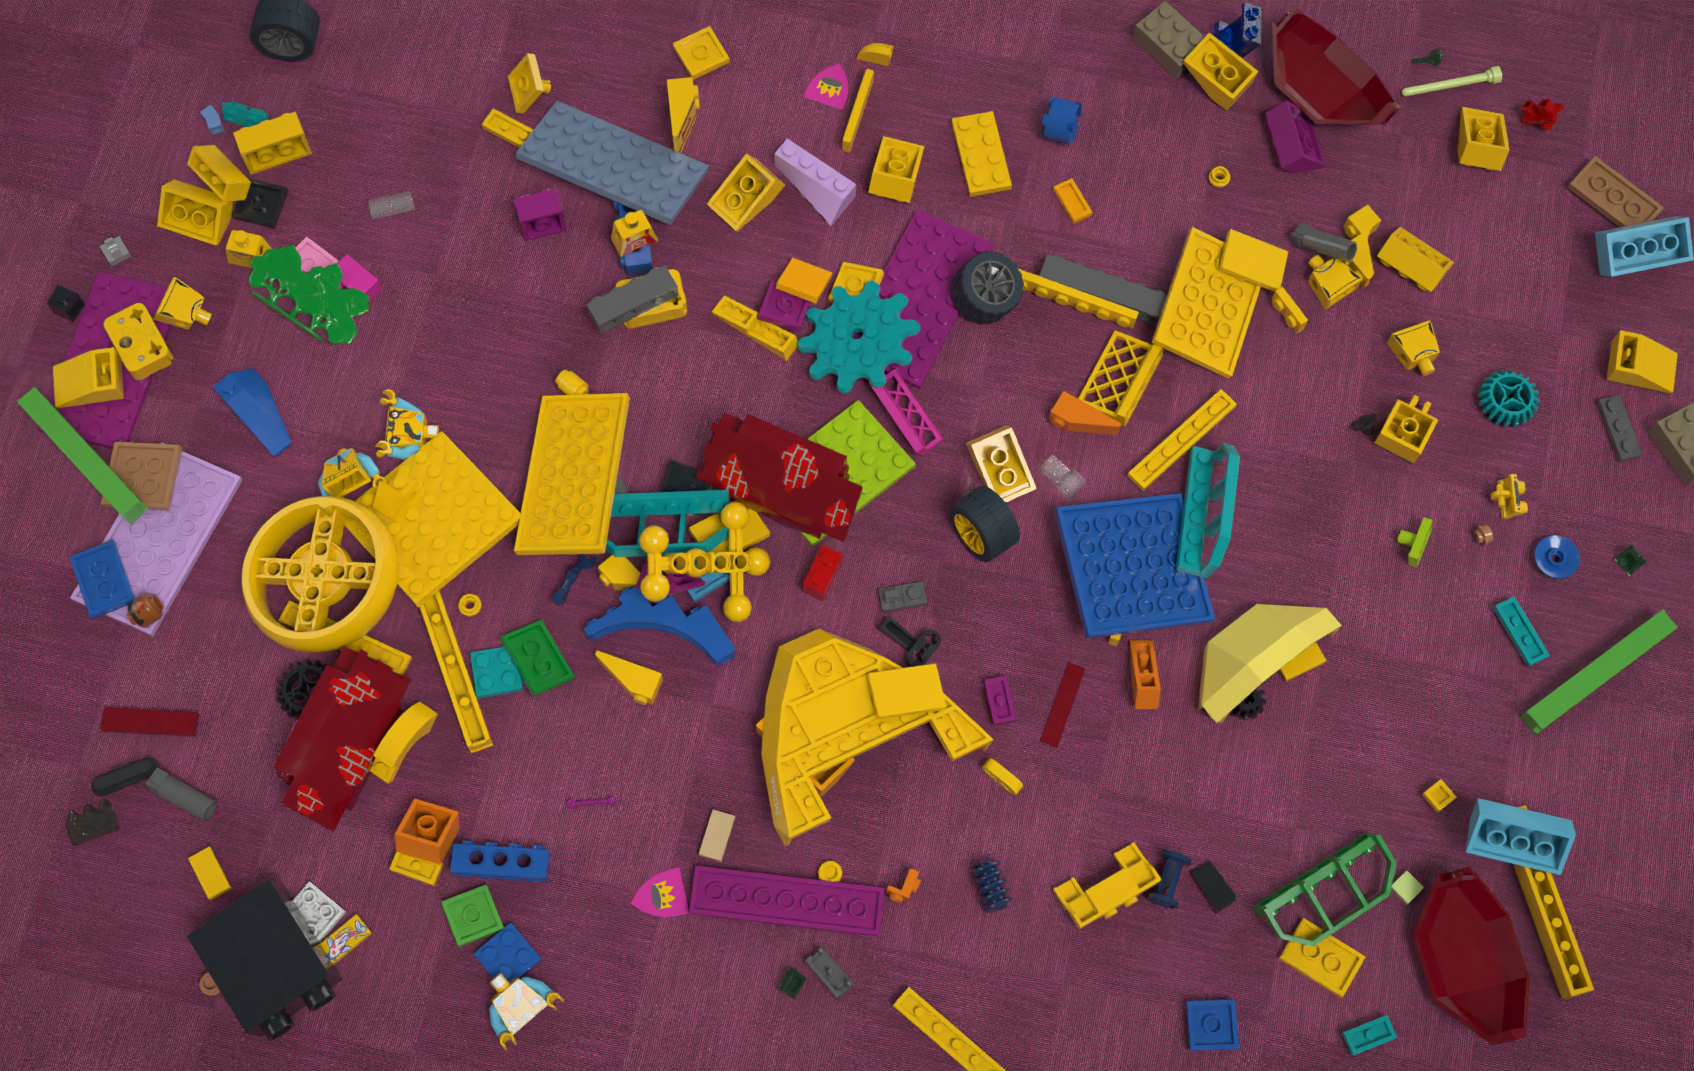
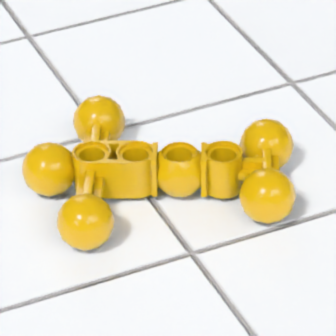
M731 502L722 509V523L729 529V552H705L694 548L686 553H668L661 557V553L664 552L669 543L667 532L663 528L654 525L644 529L640 534L639 542L641 548L648 555V575L641 581L640 589L642 595L652 602L665 599L669 594L670 584L669 580L662 575V571L668 574H687L695 578L701 577L706 573H730V596H728L723 604L724 615L732 622L738 623L746 620L751 614L752 606L750 600L744 596L743 572L746 571L752 576H760L769 569L771 561L769 554L758 547L743 552L742 529L748 524L750 517L745 505L739 502ZM675 559H676V561H677V566H676V568L674 567V560H675ZM695 559H697V567L694 565ZM715 559L718 561L717 567L715 566Z

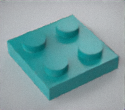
M504 647L470 653L477 699L523 691L522 677Z

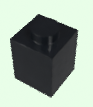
M57 285L47 301L48 306L55 315L72 322L76 320L85 305L76 292Z

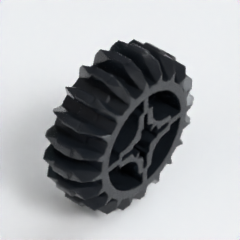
M307 659L305 665L301 661H297V668L289 665L288 668L291 671L289 674L282 672L285 680H278L277 682L281 686V688L276 689V693L281 695L277 698V702L282 704L281 709L283 711H288L287 715L289 717L295 716L296 720L299 719L304 707L297 706L292 701H308L306 683L310 687L309 696H311L318 680L310 681L307 675L321 676L327 664L321 666L320 661L316 660L312 665L311 660ZM299 679L298 686L292 689L295 682Z

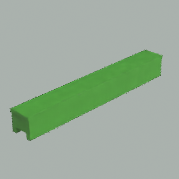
M35 387L17 400L19 405L131 525L134 524V521L148 510L143 502Z
M1662 609L1519 718L1526 723L1535 735L1678 627L1665 613L1666 611Z

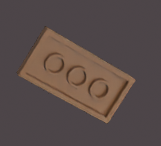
M1596 156L1567 187L1619 227L1653 221L1664 209L1663 206Z

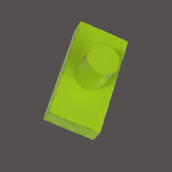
M1423 518L1417 534L1404 530L1400 531L1397 543L1412 547L1408 556L1409 566L1417 568L1432 531L1433 520Z

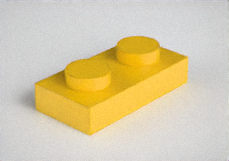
M1283 287L1279 288L1272 297V304L1285 317L1286 324L1291 329L1293 328L1296 333L1304 330L1308 319Z
M396 852L389 870L435 887L444 864L438 865Z

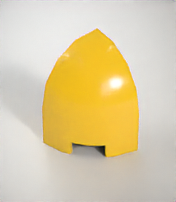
M871 43L859 51L856 59L889 66L893 46L883 43Z

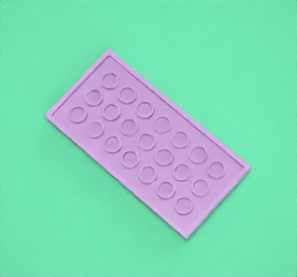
M182 451L170 510H147L132 525L120 514L118 515L103 543L111 540L116 542L135 599L144 593L154 594L161 600L164 609L162 610V617L146 628L140 627L137 624L133 625L128 620V606L105 614V616L147 635L154 636L243 481L240 476ZM78 584L70 599L86 607Z

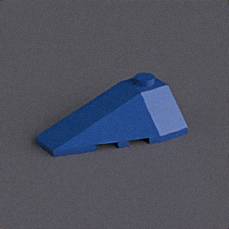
M253 368L230 373L213 386L218 397L274 458L292 444L268 384Z

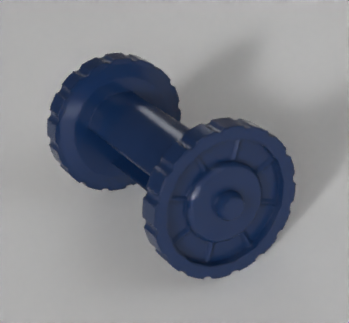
M1162 850L1160 857L1166 860L1161 881L1157 893H1149L1147 900L1161 907L1178 909L1179 902L1174 900L1173 897L1182 867L1190 866L1192 859L1175 851ZM1165 889H1169L1167 895H1163Z

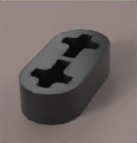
M930 629L923 631L905 653L904 660L907 666L915 667L926 664L941 643L939 633ZM932 635V642L934 644H929L926 647H924L925 643L927 642L925 636L928 637ZM919 651H922L921 654L918 656L920 662L913 663L912 660L914 657L912 656V654H916Z

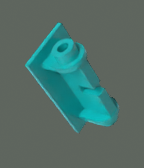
M235 101L222 102L224 121L244 127H251L269 118V114L265 110L252 107L248 110V106L236 103Z

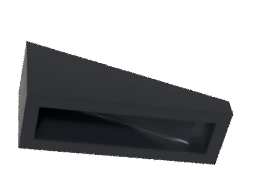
M890 616L884 617L876 627L878 631L906 651L916 640L913 635Z

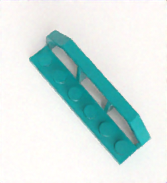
M1222 443L1215 452L1196 446L1190 449L1175 569L1177 571L1208 578L1220 567L1231 539L1240 456L1233 445ZM1227 456L1226 475L1210 490L1213 460L1221 462ZM1223 495L1221 513L1206 526L1209 500L1217 501ZM1219 531L1209 561L1201 567L1204 536L1213 537Z
M729 490L614 494L611 517L640 516L637 545L616 546L607 539L605 550L615 557L648 556L641 548L639 542L640 534L646 529L647 515L681 514L678 544H668V547L661 555L686 553L694 548L710 552L729 538V529L724 527L703 543H685L687 514L721 513L722 509L730 503Z

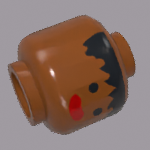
M144 593L128 604L129 613H127V618L133 625L137 624L140 627L146 628L162 617L164 606L156 595Z

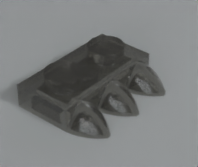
M102 798L99 803V810L86 804L82 817L76 811L70 810L65 825L71 845L77 846L120 829L114 807L110 801Z

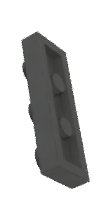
M1617 395L1599 399L1597 406L1618 463L1640 458L1642 452L1621 396Z

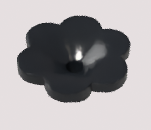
M1377 415L1361 416L1352 423L1353 430H1363L1365 435L1372 434L1374 432L1372 426L1378 423Z

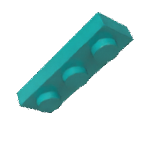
M1515 596L1493 607L1494 612L1527 667L1550 656Z

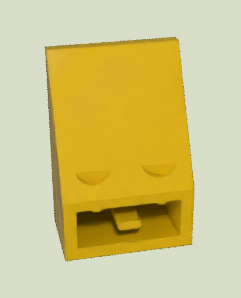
M1620 330L1611 341L1607 380L1672 394L1678 353L1644 335Z
M114 347L91 350L53 366L55 408L124 399L122 362Z

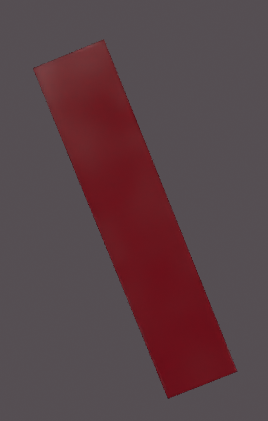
M1068 662L1040 742L1058 747L1086 668Z

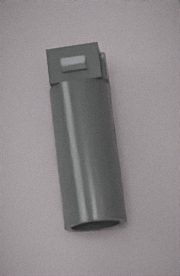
M1302 222L1291 235L1296 248L1305 251L1309 249L1345 262H1351L1357 252L1356 242L1314 229L1312 225Z
M158 767L145 783L149 792L163 798L203 822L210 819L217 807V801L174 778Z

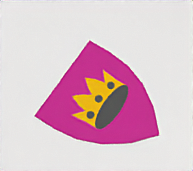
M840 63L819 72L809 83L803 97L843 110L848 96V80Z
M679 867L658 873L647 880L638 889L631 904L653 916L673 917L688 914L689 909Z

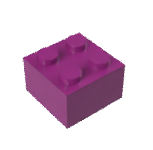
M545 189L540 193L525 194L514 199L525 241L567 231L557 189Z

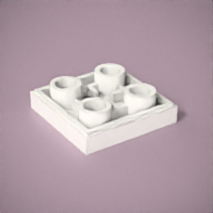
M310 881L293 900L319 942L323 940L346 913Z

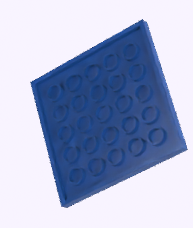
M1181 493L1057 507L1054 510L1086 639L1211 623L1215 620L1204 577L1175 570L1184 505Z

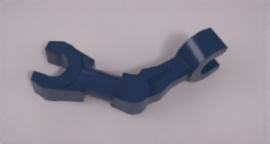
M587 554L579 555L578 564L567 572L562 586L559 587L551 600L558 606L560 604L564 605L570 588L577 580L580 572L584 568H593L597 560L596 556L587 560Z

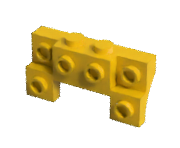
M1134 842L1113 854L1122 870L1089 888L1085 893L1074 877L1053 889L1064 910L1068 911L1079 930L1103 916L1106 920L1118 913L1117 908L1125 905L1126 908L1138 901L1137 896L1160 883L1161 878L1142 855Z

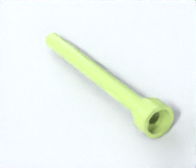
M1499 66L1490 67L1485 73L1404 88L1401 94L1407 97L1484 81L1491 84L1501 83L1502 72Z

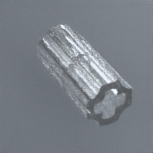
M411 191L368 200L373 219L415 210Z

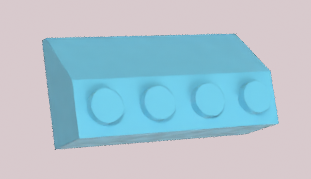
M1477 798L1470 818L1466 853L1561 875L1576 835L1572 820Z

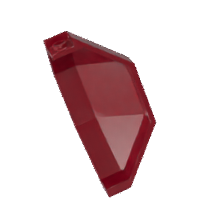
M1292 6L1279 22H1272L1275 85L1316 124L1384 125L1400 109L1378 74L1338 36Z
M1471 866L1450 873H1438L1412 935L1432 1001L1491 1045L1525 1038L1530 977L1509 913Z

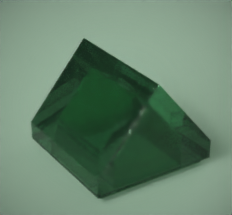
M1630 545L1614 558L1629 576L1647 562L1633 545Z
M790 967L785 972L776 990L795 1000L806 978Z

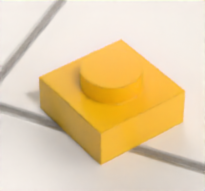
M1442 779L1422 794L1436 813L1457 798Z

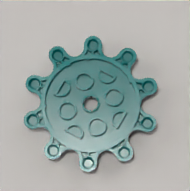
M868 281L863 291L855 296H850L847 290L841 286L833 288V304L831 307L825 310L814 307L807 310L806 319L816 329L811 335L800 338L797 344V348L801 353H814L817 356V360L809 369V376L813 380H819L827 374H835L838 377L837 390L840 393L850 392L854 382L859 378L868 379L874 388L883 387L886 384L884 370L889 364L895 363L900 366H907L911 363L912 355L902 347V342L909 336L917 335L921 329L917 321L902 320L900 318L901 311L908 305V298L898 293L890 299H880V286L875 281ZM854 332L863 333L860 339H853Z

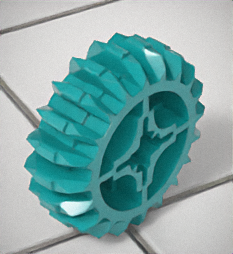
M1505 369L1499 373L1494 372L1480 386L1478 398L1481 400L1479 406L1485 407L1482 410V414L1488 413V420L1496 419V425H1499L1500 422H1503L1504 428L1508 427L1509 424L1513 428L1517 427L1518 424L1523 425L1538 410L1537 405L1540 399L1537 396L1539 391L1533 390L1535 383L1528 382L1529 376L1525 377V379L1521 377L1522 371L1518 372L1517 375L1514 374L1513 369L1509 370L1508 373ZM1513 394L1511 399H1508L1506 402H1504L1507 397H1510Z

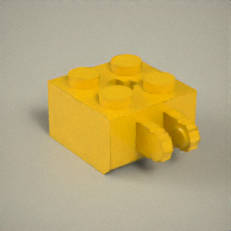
M1416 395L1413 396L1409 404L1399 399L1396 401L1374 442L1412 463H1415L1421 455L1438 422L1437 418L1427 414L1432 403L1428 401L1424 403L1422 411L1414 407L1419 398Z

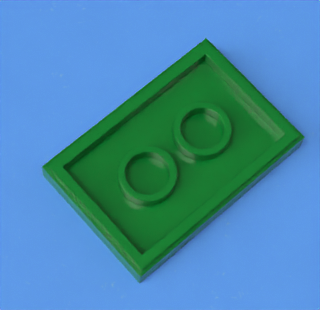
M542 619L501 636L500 641L533 697L574 679L573 672Z

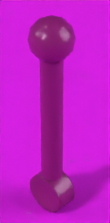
M610 796L607 799L584 801L569 799L567 806L570 809H574L580 805L605 803L614 805L616 798Z

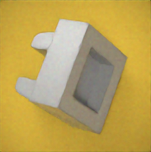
M120 236L114 239L110 237L104 241L105 244L100 246L111 267L131 257Z

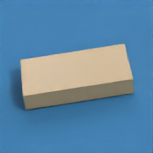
M712 810L699 856L722 862L735 821L734 815Z

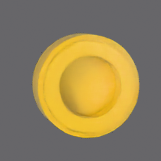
M834 861L824 862L818 871L819 879L822 881L839 882L842 878L840 865Z

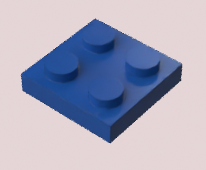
M509 923L474 953V956L492 978L502 973L509 983L516 977L519 979L542 960L512 923Z
M1235 1000L1185 1002L1189 1052L1239 1049Z

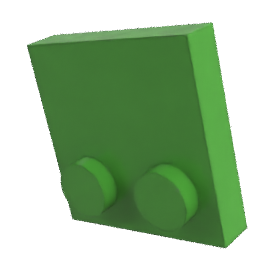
M487 884L441 902L458 948L498 933L504 928Z

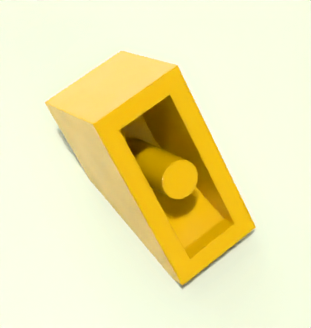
M611 555L598 566L600 574L598 578L606 587L610 585L614 590L623 591L628 587L634 588L641 574L626 557Z

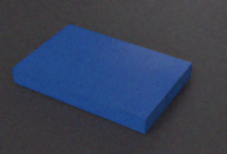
M114 540L69 556L91 619L128 606L135 599Z

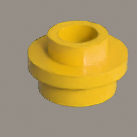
M1222 166L1213 168L1209 173V181L1215 187H1225L1230 181V173ZM1220 176L1223 180H1219L1216 177Z
M466 594L458 602V608L465 616H474L481 610V601L474 594ZM468 603H474L473 608H466Z

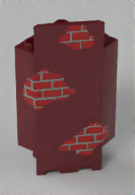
M724 412L718 424L712 423L710 431H712L713 435L706 443L702 456L704 462L698 470L697 479L718 487L720 490H729L730 501L744 504L748 509L820 539L822 533L840 541H845L863 486L849 481L850 474H848L850 466L847 464L846 455L749 414L746 415L743 421Z
M344 647L334 667L326 665L273 766L279 773L278 777L283 779V782L288 785V790L281 804L334 832L345 809L352 811L371 774L370 769L376 758L373 755L386 733L398 720L402 712L399 703L411 679L394 672L393 668L382 661L368 657V653L362 649L356 652Z

